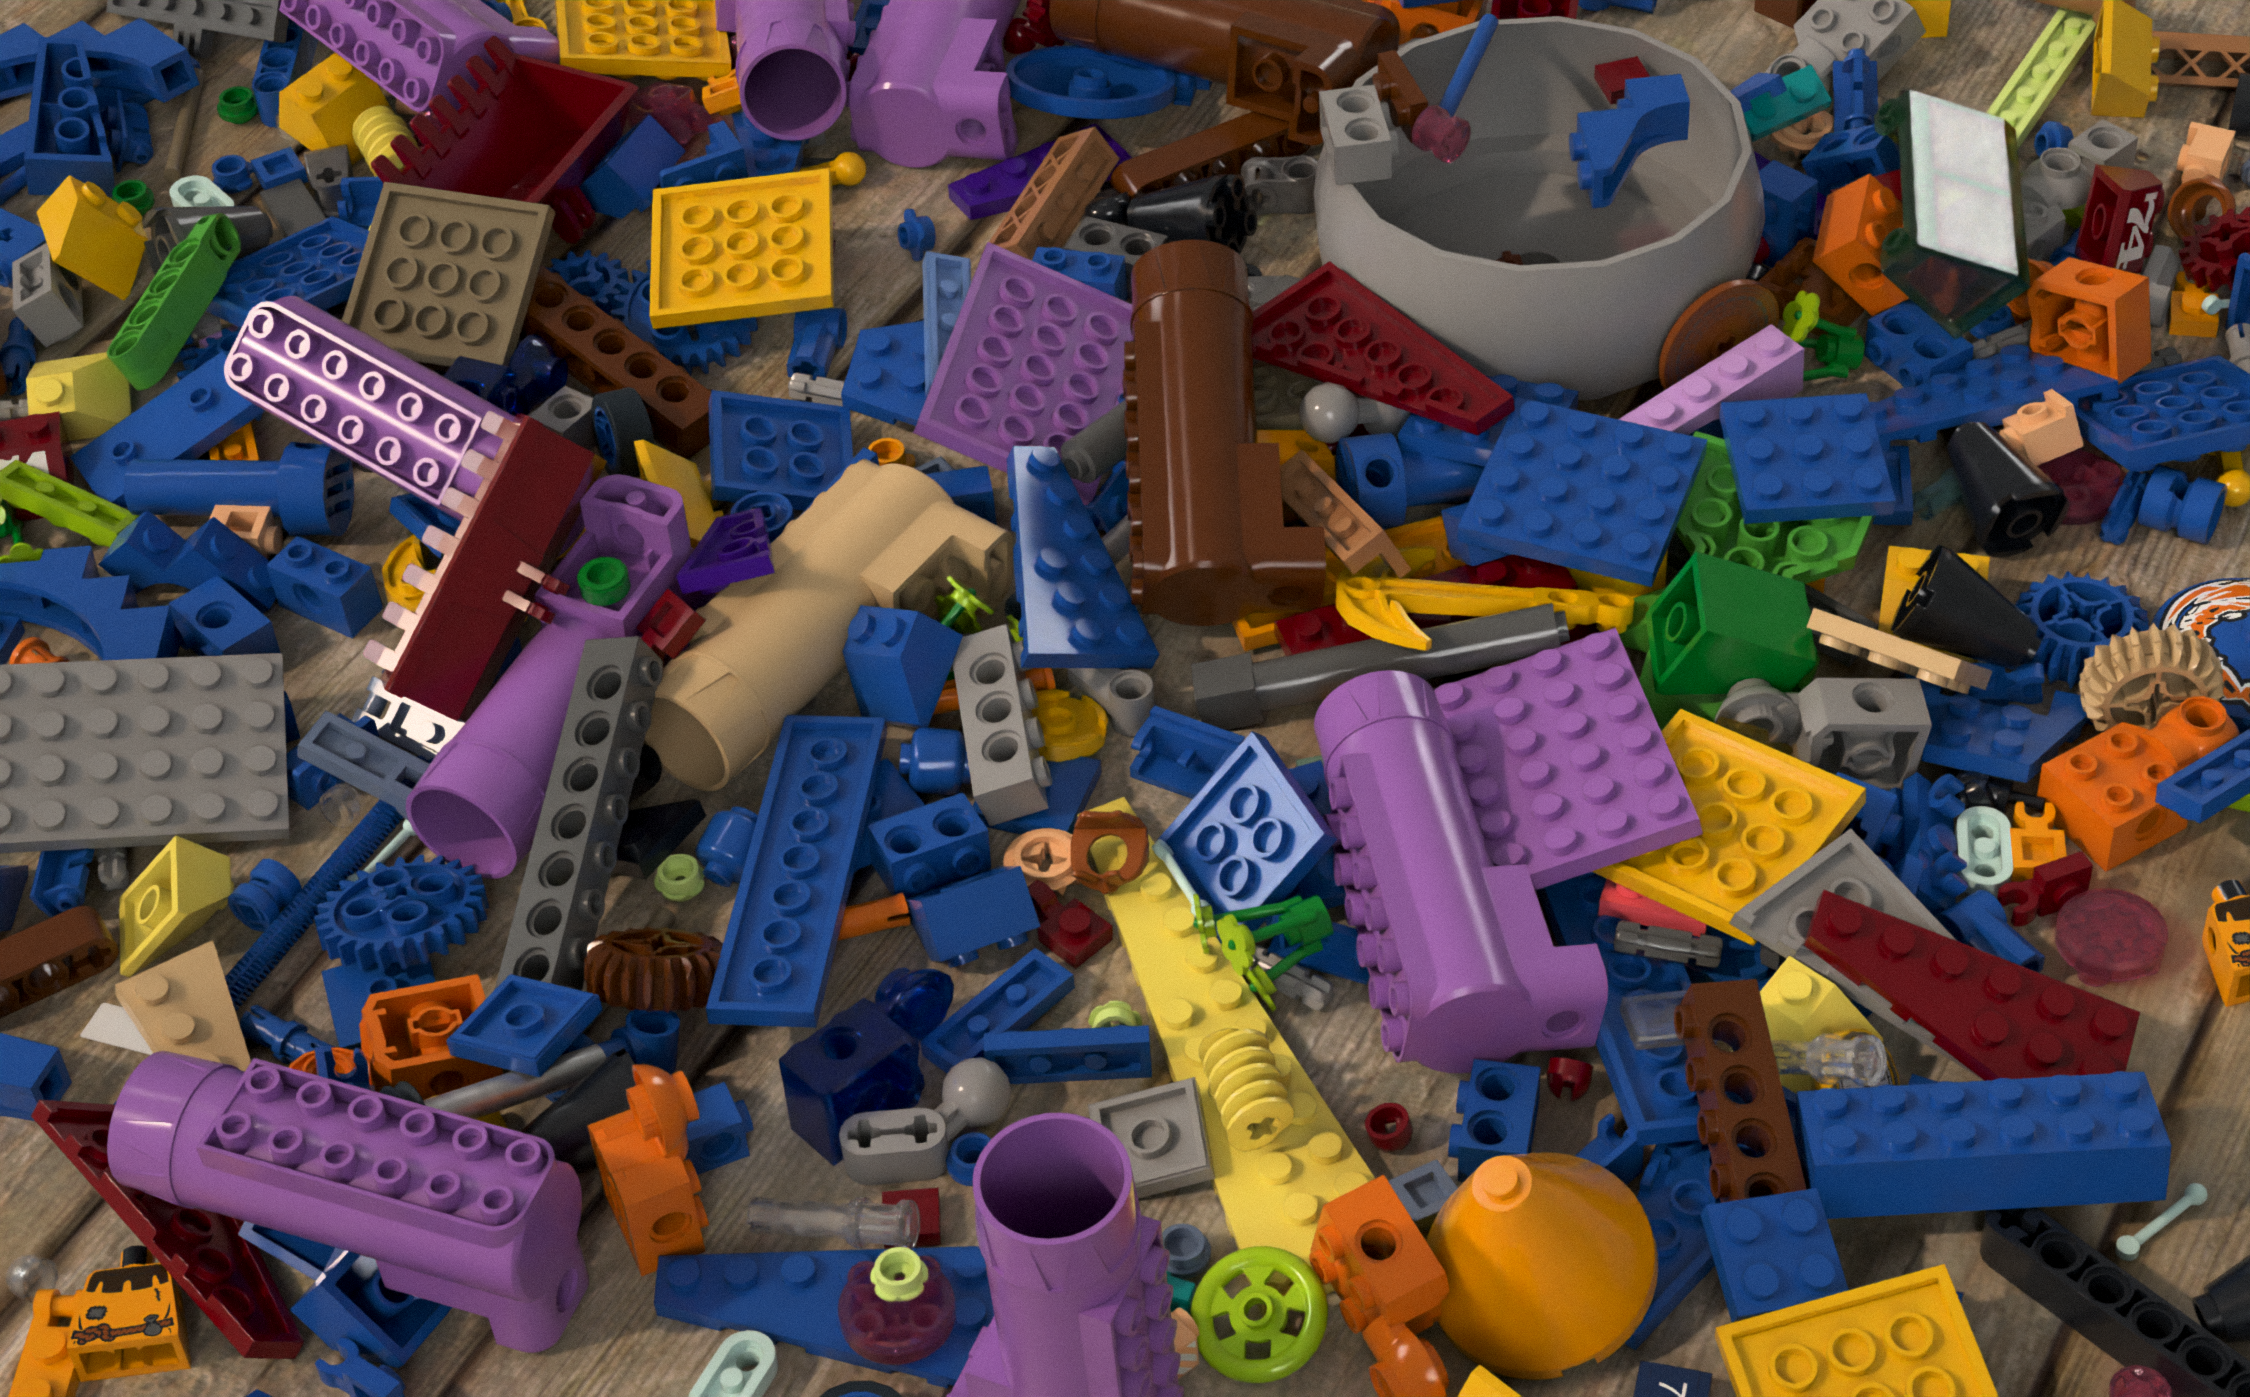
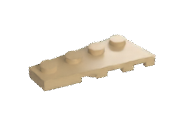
M213 940L115 984L116 997L153 1053L169 1051L233 1065L242 1071H246L251 1063L250 1056Z

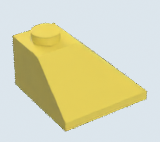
M107 352L38 362L33 365L26 378L28 416L60 411L69 441L99 437L133 413L130 382L109 359Z
M175 835L119 897L121 975L130 978L201 928L218 909L222 910L227 906L228 897L234 891V883L231 881L230 857Z
M1788 956L1760 991L1781 1084L1796 1094L1797 1091L1815 1090L1813 1077L1815 1062L1822 1060L1825 1048L1820 1049L1824 1039L1835 1032L1847 1029H1866L1878 1037L1884 1044L1883 1037L1836 984L1791 956Z

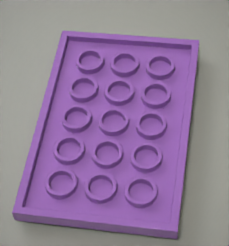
M987 242L913 433L1007 473L1006 459L1013 445L1055 447L1060 458H1062L1061 447L1064 442L1119 404L1117 398L1123 393L1124 341H1133L1130 330V318L1133 312L1132 304ZM1101 476L1091 483H1083L1071 478L1084 505L1092 502Z
M1616 627L1601 633L1590 634L1583 639L1558 648L1540 651L1536 655L1503 666L1493 667L1486 672L1453 683L1443 684L1434 689L1441 710L1456 742L1459 765L1492 866L1526 864L1535 890L1703 834L1699 817Z

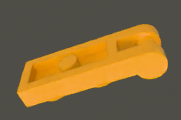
M58 1289L37 1290L33 1301V1319L8 1397H75L80 1379L67 1351V1340L83 1289H78L75 1295H61ZM59 1318H72L70 1327H57Z

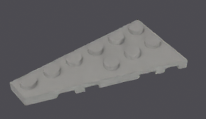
M1852 829L1846 831L1736 912L1729 922L1732 926L1787 959L1788 956L1793 957L1836 984L1844 995L1976 1075L1932 1042L1935 1038L1933 1034L1911 1018L1907 1022L1890 1010L1893 1004L1869 986H1857L1804 946L1817 899L1823 890L1956 940Z

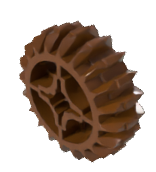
M647 926L645 929L628 928L625 931L613 930L607 935L596 937L594 941L588 944L587 956L584 958V979L587 982V992L598 994L601 1003L607 1002L612 1007L622 1006L629 1011L639 1009L646 1010L648 1013L651 1011H665L668 1013L670 1010L688 1011L692 1007L704 1008L708 1002L718 961L721 957L723 943L714 936H706L702 932H688L685 928L675 930L668 929L667 927L650 928Z

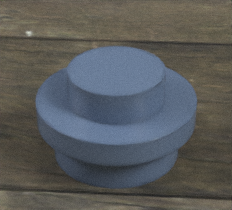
M1175 1224L1162 1232L1164 1249L1169 1250L1170 1253L1167 1271L1171 1272V1276L1180 1279H1190L1200 1275L1207 1269L1211 1261V1246L1208 1239L1198 1228L1189 1224Z

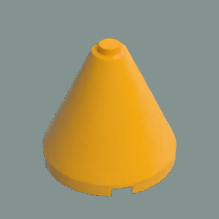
M1542 1152L1503 1155L1486 1160L1441 1207L1434 1219L1426 1241L1446 1272L1450 1290L1448 1298L1442 1300V1314L1438 1320L1443 1332L1458 1350L1478 1365L1492 1372L1518 1379L1544 1380L1564 1377L1562 1370L1578 1366L1593 1358L1596 1359L1598 1364L1609 1357L1632 1336L1641 1324L1649 1309L1657 1284L1658 1251L1649 1220L1642 1205L1625 1183L1613 1173L1598 1164L1573 1155Z

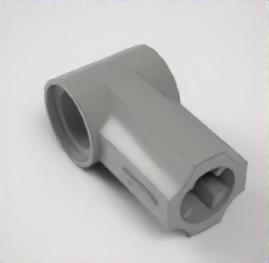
M2157 244L2152 248L2150 256L2144 258L2142 270L2137 274L2149 277L2150 325L2162 327L2170 305L2172 288L2176 281L2177 273L2180 271L2181 259L2175 256L2172 248Z
M1067 668L1068 680L1111 715L1114 730L1123 736L1135 737L1136 733L1150 716L1149 712L1155 705L1152 678L1147 673L1135 669Z

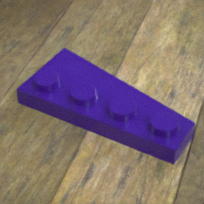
M1097 123L1075 131L1078 132L1096 127L1120 158L1106 181L1111 180V175L1119 164L1133 158ZM1056 140L1044 143L1030 151L1008 158L1001 163L977 173L969 174L965 178L948 184L949 199L970 220L1010 211Z

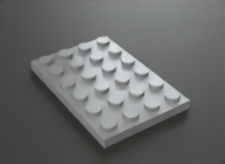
M282 653L0 665V853L167 845L175 835L194 843L290 839Z

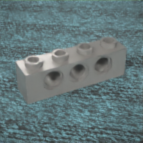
M1007 624L962 637L953 661L973 797L989 826L1048 809L1045 787L1052 786V777L1045 757L1039 755L1038 749L1045 746L1044 733L1038 718L1033 717L1032 709L1039 707V702L1034 685L1030 678L1026 679L1025 671L1032 668H1021L1020 655L1024 649L1023 640L1015 641Z

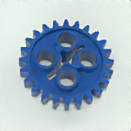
M651 260L646 261L648 270L646 273L633 269L631 271L633 283L621 282L622 295H616L613 298L615 309L611 311L612 318L621 320L629 331L644 342L648 341L653 344L661 355L673 364L685 368L690 376L693 367L697 366L700 367L704 374H709V363L713 361L719 366L725 367L724 355L726 354L740 357L739 344L750 345L752 343L750 332L758 330L756 317L694 324L695 333L698 337L697 341L691 340L686 325L653 329L649 317Z
M419 855L412 863H405L402 857H398L394 866L386 867L383 863L379 862L376 863L375 872L356 871L358 880L355 882L341 880L339 882L341 891L327 892L326 898L328 902L318 904L319 915L314 916L321 948L323 951H328L329 959L340 958L344 967L357 961L361 971L369 968L373 963H378L381 972L385 971L391 963L399 962L402 969H407L410 960L416 958L426 964L429 963V954L433 952L448 955L447 945L450 943L466 944L465 933H478L480 931L478 922L487 920L485 909L489 908V902L482 875H475L472 865L462 868L460 859H455L445 864L443 855H439L431 862H425L424 855Z

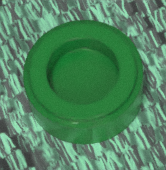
M613 557L593 559L583 565L577 575L582 598L593 605L606 606L617 603L630 591L631 582L628 569L621 560Z

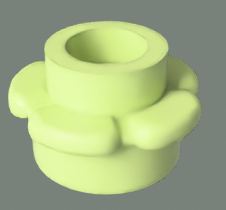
M670 855L657 868V875L654 879L655 889L658 892H662L663 897L670 901L683 902L697 896L705 886V881L703 880L705 877L703 874L704 869L690 855Z
M1113 1000L1104 1006L1099 1005L1095 1007L1088 1019L1089 1024L1092 1026L1091 1028L1115 1027L1119 1025L1142 1026L1140 1014L1137 1011H1132L1128 1003L1119 1000ZM1111 1021H1119L1120 1023H1119V1024H1111L1110 1022H1111Z
M894 1247L881 1253L876 1259L870 1275L871 1282L876 1285L874 1288L876 1295L887 1302H907L917 1298L923 1292V1283L929 1277L928 1268L925 1263L920 1260L913 1250L905 1247ZM900 1277L905 1278L904 1280H900V1281H895V1280H894V1279L900 1278Z

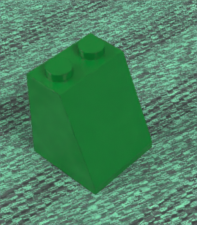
M1696 551L1645 613L1655 693L1662 695L1727 694L1730 688L1737 682L1751 678L1764 679L1781 692H1791L1798 682L1813 670L1817 662V648L1814 645L1812 629L1807 628L1811 609L1807 603L1804 582Z

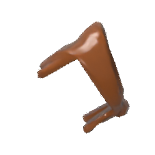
M2211 174L2181 184L2173 193L2168 205L2167 217L2172 231L2181 239L2186 236H2195L2193 226L2196 225V221L2202 220L2205 217L2206 207L2214 197L2221 203L2222 215H2225L2227 210L2233 208L2235 215L2241 214L2236 213V201L2229 188L2220 179Z
M1120 810L1113 812H1081L1076 820L1071 840L1072 876L1077 878L1084 886L1099 891L1104 895L1114 893L1122 885L1138 878L1149 862L1148 830L1142 820ZM1110 835L1121 838L1127 846L1128 853L1123 866L1119 870L1106 871L1103 875L1094 872L1089 866L1088 854L1095 841Z

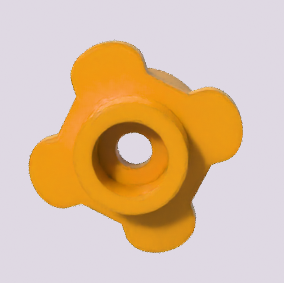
M881 438L872 442L868 447L869 450L877 453L879 466L895 463L914 467L916 464L915 456L913 454H905L903 443L897 439Z

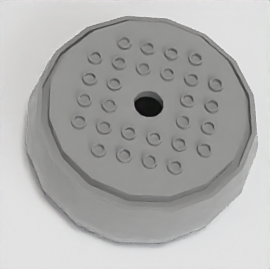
M1561 16L1498 20L1499 24L1447 131L1444 134H1435L1431 131L1429 123L1480 21L1410 42L1397 51L1398 55L1428 100V139L1410 143L1401 127H1395L1391 120L1390 130H1396L1399 142V158L1392 159V178L1343 185L1335 184L1325 145L1323 146L1317 162L1314 184V202L1322 266L1329 261L1487 376L1504 374L1515 377L1517 381L1536 384L1556 383L1565 389L1579 391L1578 400L1600 399L1660 378L1659 359L1669 332L1679 317L1693 302L1712 288L1728 281L1746 279L1759 248L1765 224L1763 188L1751 136L1740 101L1699 59L1638 30ZM1638 56L1650 77L1681 74L1690 100L1688 140L1667 142L1644 151L1636 159L1612 204L1603 208H1592L1588 191L1580 190L1577 176L1578 161L1571 160L1569 134L1577 132V113L1617 109V104L1611 105L1594 79L1595 65ZM1378 65L1358 78L1353 87L1373 85L1372 78L1373 74L1378 73ZM1510 250L1511 254H1519L1524 265L1496 260L1502 257V252Z

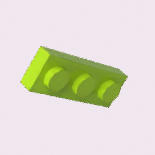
M18 460L13 461L0 470V492L3 500H6L9 505L35 513L46 518L57 527L68 528L88 537L90 541L100 546L110 547L117 535L140 516L132 515L129 510Z

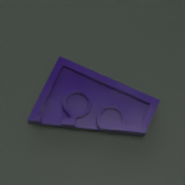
M761 507L717 517L676 575L682 594L699 590L704 595L714 594L727 588L730 583L775 573L768 526Z

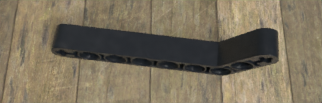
M2037 1207L1986 1210L1979 1251L1982 1260L1990 1268L2163 1396L2250 1397L2249 1360Z

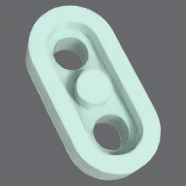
M193 175L181 178L171 186L169 191L173 207L235 206L234 201L204 176Z
M1986 806L1971 807L1963 811L1957 819L1955 838L1957 840L1956 855L1967 862V867L1959 871L1957 875L1967 882L1968 888L1964 892L1969 895L1981 889L1988 891L1997 898L1999 888L2011 882L2012 879L2011 825L2008 818L1994 808Z
M753 1330L740 1331L726 1338L691 1389L688 1397H762L778 1370L776 1351L771 1339L765 1334ZM746 1366H757L751 1371H742Z

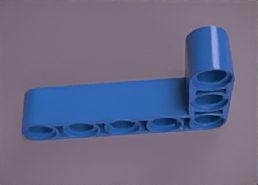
M290 18L286 43L264 40L252 81V88L261 122L268 127H279V92L311 70L319 41Z

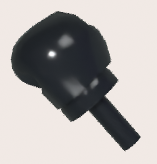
M1104 182L1101 192L1097 193L1095 198L1086 206L1085 217L1088 216L1125 225L1131 198L1128 192L1119 193L1117 189L1111 187L1110 182Z
M1961 770L1955 776L1965 784V789L1954 795L1965 804V810L1976 806H1986L2006 814L2009 804L2016 805L2018 801L2024 802L2025 807L2043 811L2045 798L2013 791V781Z

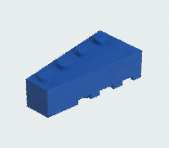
M39 37L24 153L29 195H52L61 183L71 175L83 183L89 181L96 184L105 192L107 197L112 198L113 196L112 191L115 187L113 163L82 39Z

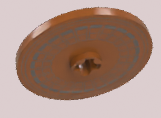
M1738 279L1712 288L1693 302L1676 321L1664 342L1659 359V377L1664 389H1668L1770 324L1778 328L1779 308L1774 295L1755 280Z

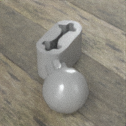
M1330 382L1312 387L1302 398L1299 407L1300 423L1303 429L1315 441L1329 444L1338 442L1340 438H1347L1355 430L1357 424H1364V427L1371 435L1391 432L1398 439V433L1411 415V412L1367 397L1356 398L1344 385Z
M983 1057L964 1059L951 1067L944 1078L941 1091L943 1102L935 1110L929 1108H909L863 1112L851 1116L843 1123L839 1133L847 1175L852 1181L861 1185L926 1181L937 1178L947 1169L948 1142L965 1126L970 1128L989 1126L1002 1118L1009 1106L1012 1091L1008 1077L997 1063Z

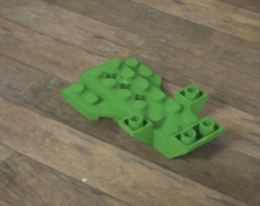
M1695 431L1694 437L1707 439L1706 455L1675 529L1691 557L1697 551L1804 582V584L1855 567L1876 515L1744 524L1725 440ZM1667 587L1633 598L1635 601L1633 621L1627 625V630L1620 633L1619 636L1623 646L1647 653L1639 682L1660 730L1662 731L1679 709L1714 723L1715 716L1723 701L1727 698V694L1662 695L1655 693L1645 613ZM1818 656L1813 670L1805 675L1791 692H1801L1813 681L1820 664Z

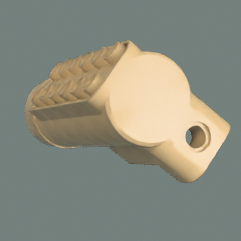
M862 459L856 464L849 465L842 477L826 492H821L815 498L812 505L798 519L791 520L785 526L782 534L771 543L775 573L730 583L727 588L720 591L704 607L702 606L695 610L706 621L689 641L690 646L680 652L675 659H671L663 668L662 681L655 691L656 695L651 711V725L648 731H646L643 744L649 745L656 751L662 767L668 773L688 786L703 791H717L723 788L769 747L771 741L781 731L784 718L787 715H797L846 666L842 650L848 638V627L852 619L857 615L860 605L919 611L936 620L939 614L937 612L938 605L934 599L937 595L944 597L949 594L951 595L956 589L946 579L950 575L966 587L974 588L976 595L994 610L1006 596L1012 582V533L956 505L948 493L935 480L913 467L895 463L879 466L868 459ZM980 607L974 612L982 619L989 615Z

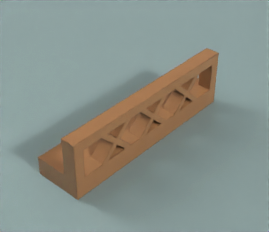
M2152 31V36L2160 37L2159 59L2182 60L2185 63V66L2174 75L2162 74L2151 63V75H2158V86L2237 90L2239 79L2227 77L2233 72L2238 77L2240 72L2246 73L2241 66L2244 63L2250 64V36ZM2199 61L2226 62L2230 68L2219 77H2207L2196 64ZM2190 69L2195 76H2185L2183 74Z
M1096 127L1058 137L990 239V243L1031 261L1037 247H1058L1062 249L1084 215L1086 206L1095 198L1120 159Z
M1302 449L1280 466L1282 502L1307 527H1324L1325 546L1353 575L1376 556L1400 579L1412 570L1385 531Z

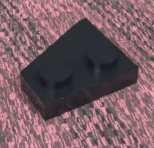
M691 799L629 810L628 818L623 824L618 843L616 866L611 873L646 880L707 816L700 801Z

